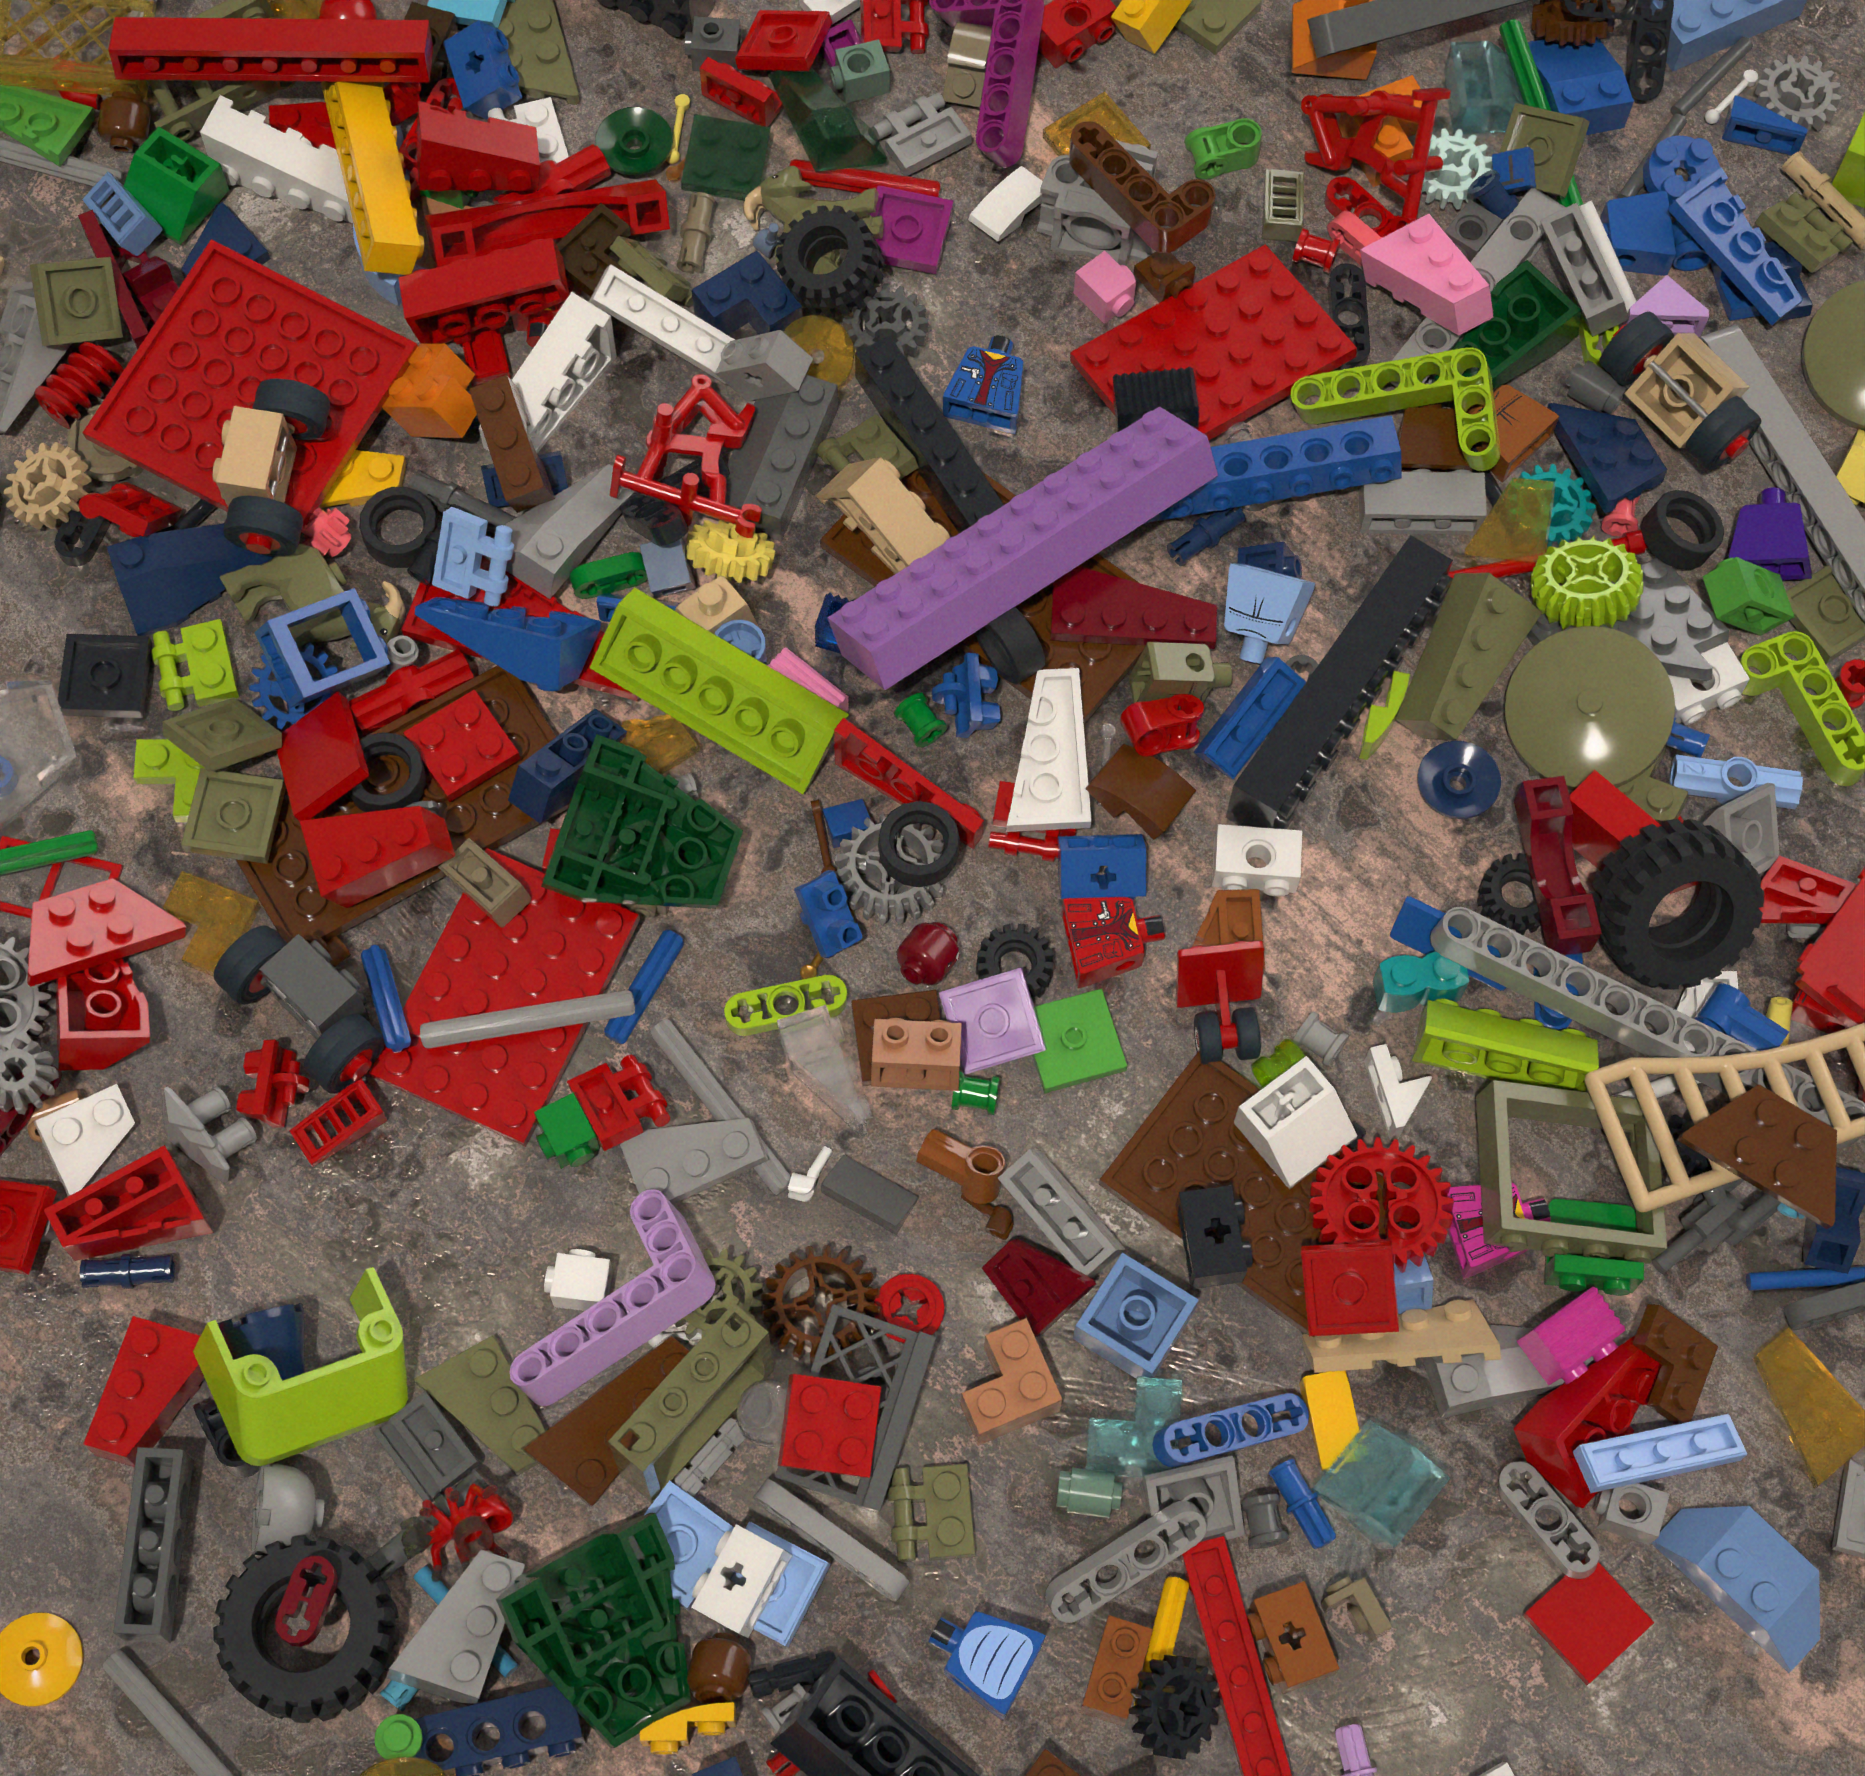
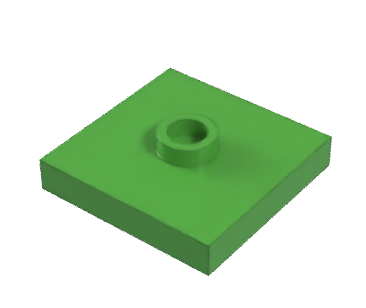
M1102 988L1034 1007L1047 1047L1045 1051L1032 1054L1044 1094L1127 1071L1126 1060Z

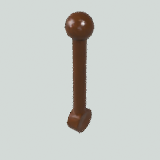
M819 799L812 800L810 802L824 866L821 874L827 870L835 872L837 869L831 863Z

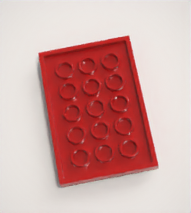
M1265 244L1194 283L1193 288L1181 290L1176 299L1171 296L1071 351L1070 362L1114 415L1113 376L1115 374L1121 376L1124 373L1129 375L1132 372L1137 374L1140 371L1146 373L1147 371L1154 372L1164 369L1169 371L1172 368L1178 370L1181 367L1184 369L1187 367L1193 368L1199 406L1198 427L1194 428L1208 436V440H1211L1290 395L1291 388L1300 378L1331 372L1356 358L1357 347Z
M486 848L485 852L523 885L530 895L531 901L504 927H500L463 892L402 1009L411 1038L410 1046L403 1048L401 1052L394 1053L392 1049L384 1045L382 1053L376 1059L369 1074L381 1082L526 1147L538 1124L534 1112L547 1106L589 1022L433 1048H425L420 1037V1025L428 1022L603 994L640 921L639 914L614 903L581 902L543 888L541 884L545 873Z

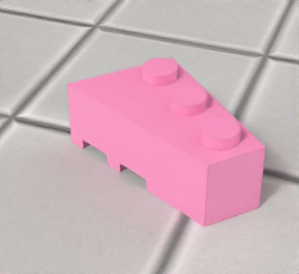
M1430 214L1360 249L1365 281L1374 287L1380 285L1391 291L1393 298L1401 303L1406 300L1420 308L1422 315L1458 336L1494 318L1489 284Z

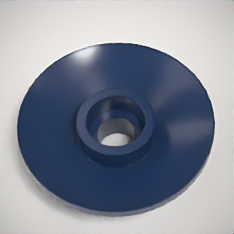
M1448 741L1435 746L1424 756L1418 769L1417 784L1422 798L1437 813L1453 819H1469L1485 813L1495 803L1501 788V774L1493 757L1483 748L1466 741ZM1458 781L1463 785L1464 789L1456 790L1450 786V782Z

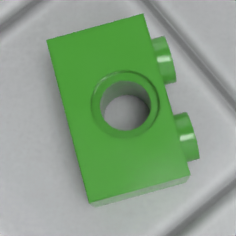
M1735 557L1721 561L1717 564L1716 569L1702 576L1716 618L1720 621L1762 636L1795 617L1781 576L1777 573Z

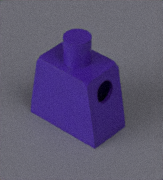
M1776 487L1764 489L1761 492V504L1745 505L1740 509L1729 558L1738 557L1779 574L1782 580L1812 579V569L1800 504L1796 502L1786 503V492L1783 489Z

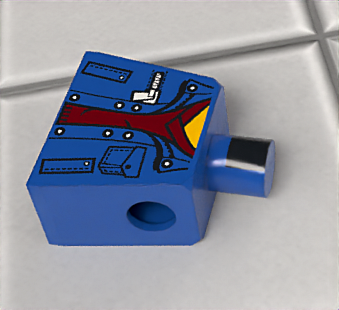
M996 335L991 338L988 349L976 346L967 349L944 392V417L1016 434L1023 360L1020 357L1011 355L1014 344L1009 338Z

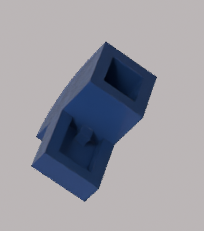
M1836 1167L1835 1222L1831 1228L1825 1229L1806 1217L1803 1236L1804 1265L1846 1274L1849 1273L1861 1242L1859 1217L1865 1204V1173Z

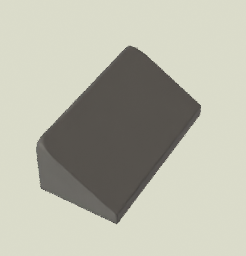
M845 1155L840 1158L821 1184V1193L895 1235L898 1234L919 1199L918 1196Z

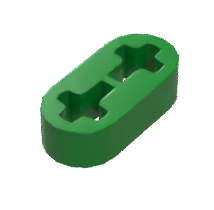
M629 552L589 562L576 567L569 575L574 594L580 599L595 598L603 593H613L629 589L644 583L648 579L643 557L639 552Z

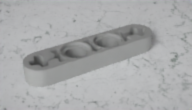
M766 1479L754 1495L753 1499L762 1508L890 1600L896 1602L909 1585V1580L897 1569L776 1482Z
M1177 1501L1167 1506L1055 1578L1049 1584L1045 1596L1051 1612L1059 1621L1065 1623L1075 1622L1087 1616L1196 1546L1206 1534L1207 1524L1199 1509L1188 1501ZM1186 1518L1190 1527L1182 1531L1178 1522ZM1162 1530L1166 1532L1171 1540L1168 1543H1165L1159 1533ZM1145 1540L1156 1542V1549L1149 1557L1137 1558L1134 1556V1550L1139 1543ZM1106 1565L1118 1567V1573L1112 1581L1100 1583L1095 1580L1098 1570ZM1084 1580H1087L1092 1589L1090 1593H1087L1081 1583ZM1068 1592L1075 1600L1069 1605L1061 1598Z

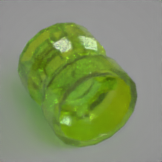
M1284 1039L1274 1047V1052L1270 1057L1261 1056L1253 1062L1251 1070L1258 1083L1264 1088L1303 1059L1305 1055L1291 1040Z

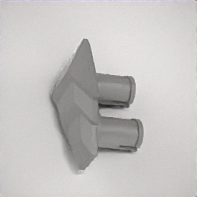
M165 1087L162 1118L167 1140L179 1147L188 1158L204 1167L209 1174L226 1183L230 1169L226 1158L249 1144L256 1142L257 1136L253 1127L245 1118H240L237 1122L211 1136L204 1129V1125L231 1110L230 1102L225 1093L219 1087H214L208 1093L186 1105L171 1088Z

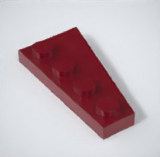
M1080 566L1075 567L1053 582L1050 640L1145 646L1147 642L1205 644L1209 649H1215L1217 629V605Z

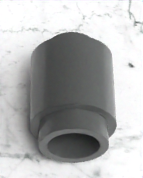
M1590 360L1584 366L1577 363L1565 382L1566 385L1570 386L1567 395L1596 412L1602 413L1604 411L1610 415L1614 413L1625 396L1624 393L1628 390L1626 386L1619 384L1605 369Z

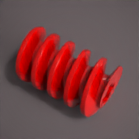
M82 342L80 344V354L71 353L69 355V365L60 364L58 366V376L49 375L46 378L47 387L38 386L34 391L36 399L43 410L53 420L67 429H70V426L65 417L68 415L80 420L81 414L76 406L80 404L87 409L92 408L93 405L87 395L91 393L98 398H102L104 394L98 384L102 382L112 388L115 383L109 373L112 371L120 376L124 371L121 364L106 349L90 342Z

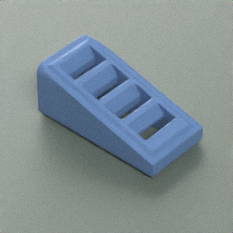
M109 171L82 199L90 210L93 209L95 216L116 242L135 256L140 255L162 231V227ZM115 191V195L102 208L101 205Z

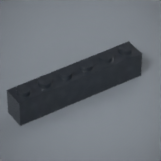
M891 336L856 352V380L886 425L915 457L919 467L916 470L958 533L960 534L977 523L980 518L990 515L1004 506Z

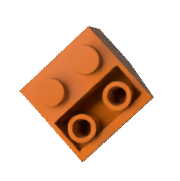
M1302 0L1293 4L1292 73L1367 80L1377 54V42L1317 58L1307 19L1374 0Z

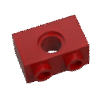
M1111 0L1051 1L1044 6L1038 50L1055 69L1066 62L1077 60L1086 49L1097 42L1103 43L1112 36L1116 24L1111 16L1117 7Z

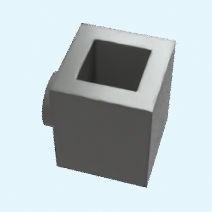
M694 16L693 31H686L685 55H691L692 71L700 72L699 67L707 57L719 63H727L736 71L739 70L735 57L742 43L740 19Z

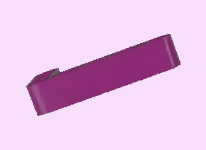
M929 0L931 8L952 28H955L956 23L959 21L992 26L976 131V144L997 166L1003 168L1010 167L1017 163L1023 152L1044 12V0Z

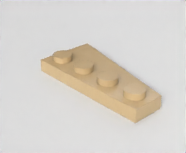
M1474 1299L1466 1301L1453 1300L1446 1305L1427 1310H1407L1399 1314V1332L1315 1337L1308 1334L1302 1335L1303 1349L1314 1373L1373 1369L1378 1360H1386L1389 1363L1397 1364L1398 1367L1416 1366L1417 1358L1442 1356L1443 1364L1462 1362L1463 1354L1484 1353L1485 1361L1501 1360L1500 1344Z

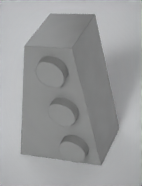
M480 1550L391 1665L387 1679L468 1706L477 1704L505 1624L496 1599L507 1588L515 1585L514 1580L522 1575L525 1564Z

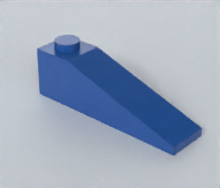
M435 597L415 606V615L520 680L535 683L537 688L544 691H559L563 686L579 678L601 629V621L557 611H550L549 618L526 616V608L512 606L511 609L488 611L489 606L483 602Z

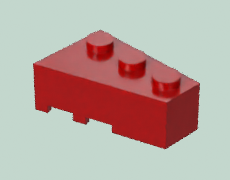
M165 1145L44 1209L62 1247L74 1261L214 1233L178 1164Z

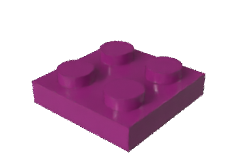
M878 185L877 191L879 195L876 212H872L870 215L872 217L882 216L884 220L883 238L876 239L882 250L881 255L884 259V264L936 274L953 212L954 200Z

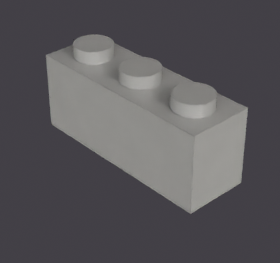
M1572 204L1541 219L1540 222L1546 240L1577 306L1581 309V314L1592 337L1629 320L1623 298L1578 204Z
M1416 469L1411 472H1402V478L1360 485L1358 489L1360 533L1481 535L1487 517L1484 473H1472L1464 469L1452 472H1431L1427 469Z
M1029 1149L998 1177L999 1181L1075 1270L1093 1279L1126 1250L1041 1150Z

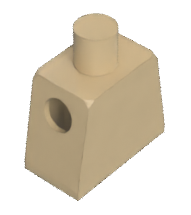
M719 576L712 582L703 584L696 593L675 608L677 613L713 634L721 625L731 620L743 619L758 626L748 604L724 576Z

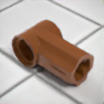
M932 1129L928 1133L918 1151L916 1162L960 1184L964 1197L971 1202L987 1204L993 1202L998 1197L1001 1187L998 1177L1003 1174L1005 1168V1158L1000 1151L990 1146L972 1148L938 1129Z

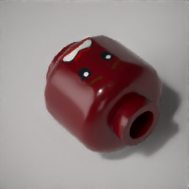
M938 922L917 924L896 951L897 961L901 967L900 971L903 977L916 985L924 984L930 986L939 984L959 959L956 935L947 926Z

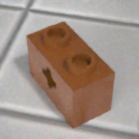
M1305 1581L1252 1601L1249 1606L1251 1614L1247 1615L1251 1633L1256 1642L1262 1640L1268 1655L1267 1658L1263 1659L1266 1674L1273 1686L1279 1684L1282 1694L1327 1679L1338 1672L1340 1668ZM1285 1629H1287L1290 1636L1297 1634L1300 1638L1294 1646L1295 1650L1292 1649L1289 1643L1281 1644L1279 1641Z
M1111 1615L1108 1616L1079 1713L1124 1727L1134 1698L1130 1692L1131 1689L1137 1688L1139 1681L1138 1673L1142 1670L1153 1629Z

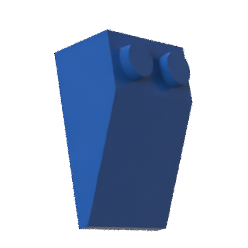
M1595 37V43H1587L1580 46L1568 42L1560 45L1553 41L1546 42L1545 39L1528 42L1551 111L1588 120L1590 123L1586 135L1625 128L1634 100L1623 69L1598 37Z

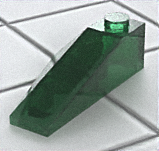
M812 67L809 71L766 70L815 172L886 164L887 156L874 131Z

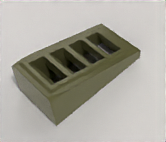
M1266 169L1261 239L1297 242L1303 229L1304 172ZM1273 182L1295 183V186L1275 185ZM1273 192L1293 193L1294 197L1273 195ZM1273 203L1294 205V208L1273 206ZM1273 214L1292 215L1293 218L1273 217Z

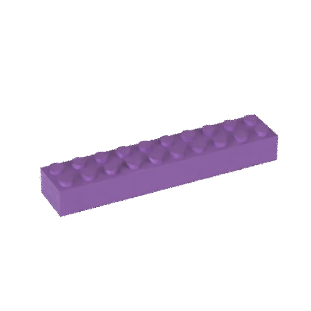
M1161 407L1147 412L1138 421L1122 431L1114 433L1105 442L1089 452L1081 454L1075 461L1056 473L1048 475L1042 482L1023 494L1015 496L1001 508L990 515L980 518L971 527L947 539L938 548L922 558L914 560L908 567L889 579L881 581L875 588L856 600L846 603L840 610L827 617L841 655L884 690L888 689L1009 609L1017 606L1217 477L1218 473L1208 436Z

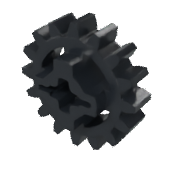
M1166 1654L1163 1660L1152 1659L1149 1661L1151 1673L1142 1671L1138 1673V1677L1142 1682L1141 1689L1134 1688L1130 1692L1138 1699L1137 1705L1129 1708V1714L1137 1715L1139 1720L1132 1727L1133 1733L1144 1734L1140 1745L1143 1748L1153 1749V1755L1183 1760L1186 1759L1187 1753H1200L1199 1740L1210 1742L1212 1739L1207 1728L1209 1724L1218 1725L1219 1721L1212 1715V1708L1219 1706L1220 1700L1211 1697V1692L1217 1687L1216 1681L1205 1680L1209 1669L1207 1666L1196 1665V1659L1193 1657Z

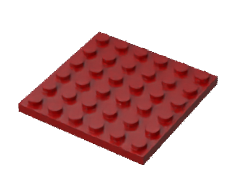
M211 239L82 433L87 440L228 512V506L225 500L221 498V492L216 482L213 481L212 474L216 458H222L224 449L222 443L223 425L226 420H231L234 406L252 409L257 387L262 381L267 379H289L310 385L323 392L329 398V415L325 431L320 438L314 440L294 439L297 451L284 502L300 512L303 516V526L308 525L311 515L315 509L319 508L390 396V387L408 369L410 365L408 360L418 345L416 342Z

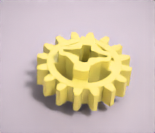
M720 519L718 524L704 520L703 526L695 524L693 525L692 532L689 531L685 548L687 550L686 558L693 560L692 566L694 568L704 567L705 575L707 576L716 573L717 577L724 576L729 581L733 577L738 583H742L743 577L757 581L758 575L766 577L768 569H772L775 550H773L774 542L767 541L768 535L766 533H755L754 531L753 538H746L740 536L735 531V524H727L726 521Z

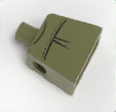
M1147 642L1129 676L1133 703L1168 698L1177 694H1190L1204 702L1211 688L1229 687L1231 685L1232 669L1228 662L1212 663L1210 649L1205 644Z

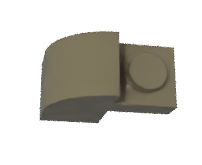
M962 21L956 23L947 58L948 68L943 92L944 101L980 107L992 27Z

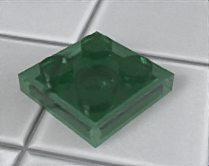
M694 114L681 180V190L703 192L709 195L745 201L747 195L761 184L771 127Z

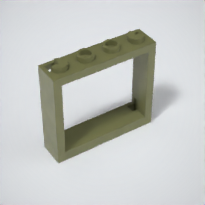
M1493 1080L1476 1096L1484 1244L1506 1246L1509 1248V1252H1518L1525 1249L1542 1251L1543 1255L1553 1257L1554 1254H1571L1583 1257L1643 1262L1645 1264H1650L1654 1258L1667 1249L1664 1206L1645 1213L1636 1210L1637 1233L1515 1218L1513 1216L1508 1117L1603 1129L1589 1093ZM1610 1096L1623 1131L1630 1133L1631 1151L1648 1192L1662 1188L1660 1153L1638 1099Z
M733 1303L608 1441L620 1476L651 1503L654 1502L669 1480L673 1483L677 1474L684 1467L687 1468L690 1465L689 1461L712 1435L716 1436L719 1433L717 1430L728 1418H732L774 1371L769 1332L737 1304ZM729 1320L731 1328L728 1325H726ZM746 1361H748L747 1364L741 1369L740 1367H741ZM629 1431L639 1438L631 1447V1451L620 1442Z

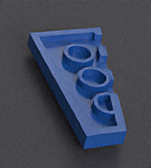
M1721 167L1677 198L1668 207V210L1771 325H1774L1795 309L1803 299L1778 258L1768 255L1764 248V242L1766 241L1759 227L1752 229L1743 214L1746 206L1738 194L1732 196L1725 184L1728 177Z

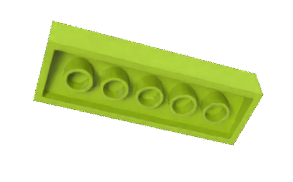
M633 588L618 603L590 665V669L801 794H804L809 788L834 742V729L842 718L847 719L849 716L847 712L637 588Z

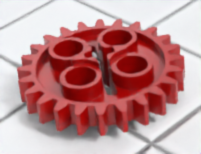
M1380 1137L1375 1138L1373 1148H1367L1362 1139H1358L1356 1152L1353 1153L1347 1146L1343 1145L1340 1150V1159L1333 1155H1328L1326 1168L1319 1167L1317 1169L1315 1179L1317 1182H1312L1310 1196L1313 1198L1310 1199L1308 1208L1309 1212L1314 1213L1311 1226L1316 1229L1323 1228L1320 1232V1243L1334 1241L1333 1244L1392 1241L1393 1261L1398 1270L1403 1273L1406 1270L1407 1259H1410L1419 1267L1423 1262V1252L1434 1257L1438 1247L1437 1243H1445L1448 1233L1446 1229L1451 1228L1453 1215L1450 1212L1453 1209L1454 1199L1447 1197L1451 1187L1450 1182H1439L1443 1172L1441 1167L1428 1170L1431 1156L1426 1155L1419 1160L1414 1158V1145H1411L1405 1152L1399 1151L1397 1139L1393 1140L1389 1148H1383ZM1376 1172L1383 1174L1382 1202L1383 1209L1386 1211L1384 1230L1387 1239H1381L1379 1236L1380 1207L1378 1200H1376L1378 1191ZM1359 1182L1367 1188L1355 1189L1349 1183ZM1402 1182L1411 1188L1399 1189L1393 1183ZM1356 1221L1364 1222L1369 1228L1359 1229L1351 1223ZM1396 1222H1408L1414 1228L1403 1229L1397 1226Z

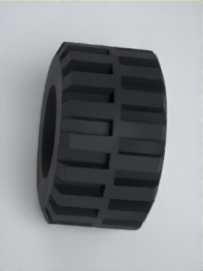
M824 205L817 206L816 213L812 214L810 210L803 212L804 218L799 222L793 219L788 224L791 228L790 232H783L779 239L783 246L776 249V257L779 260L776 265L778 272L782 276L781 279L804 309L808 308L812 314L817 316L823 311L827 318H835L838 311L843 316L851 314L850 308L854 306L861 309L866 305L864 299L867 296L873 298L877 293L874 287L875 283L881 284L884 277L880 269L885 268L879 244L863 219L860 220L858 215L851 210L846 213L843 207L834 205L832 211H829L827 206ZM835 249L848 250L844 262L836 270L827 274H813L817 261L824 254Z

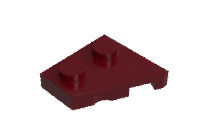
M1018 1238L1009 1241L982 1267L1020 1320L1027 1318L1035 1337L1043 1335L1096 1285L1092 1278Z

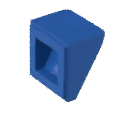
M863 799L822 809L833 848L840 847L842 839L852 840L851 829L853 826L863 831L868 829L864 824V820L866 817L870 819Z

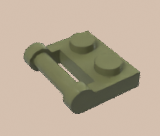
M877 414L837 439L828 438L823 440L817 450V454L823 462L832 465L838 473L850 464L846 456L853 452L861 461L879 457L889 461L900 474L899 480L919 468L915 457Z

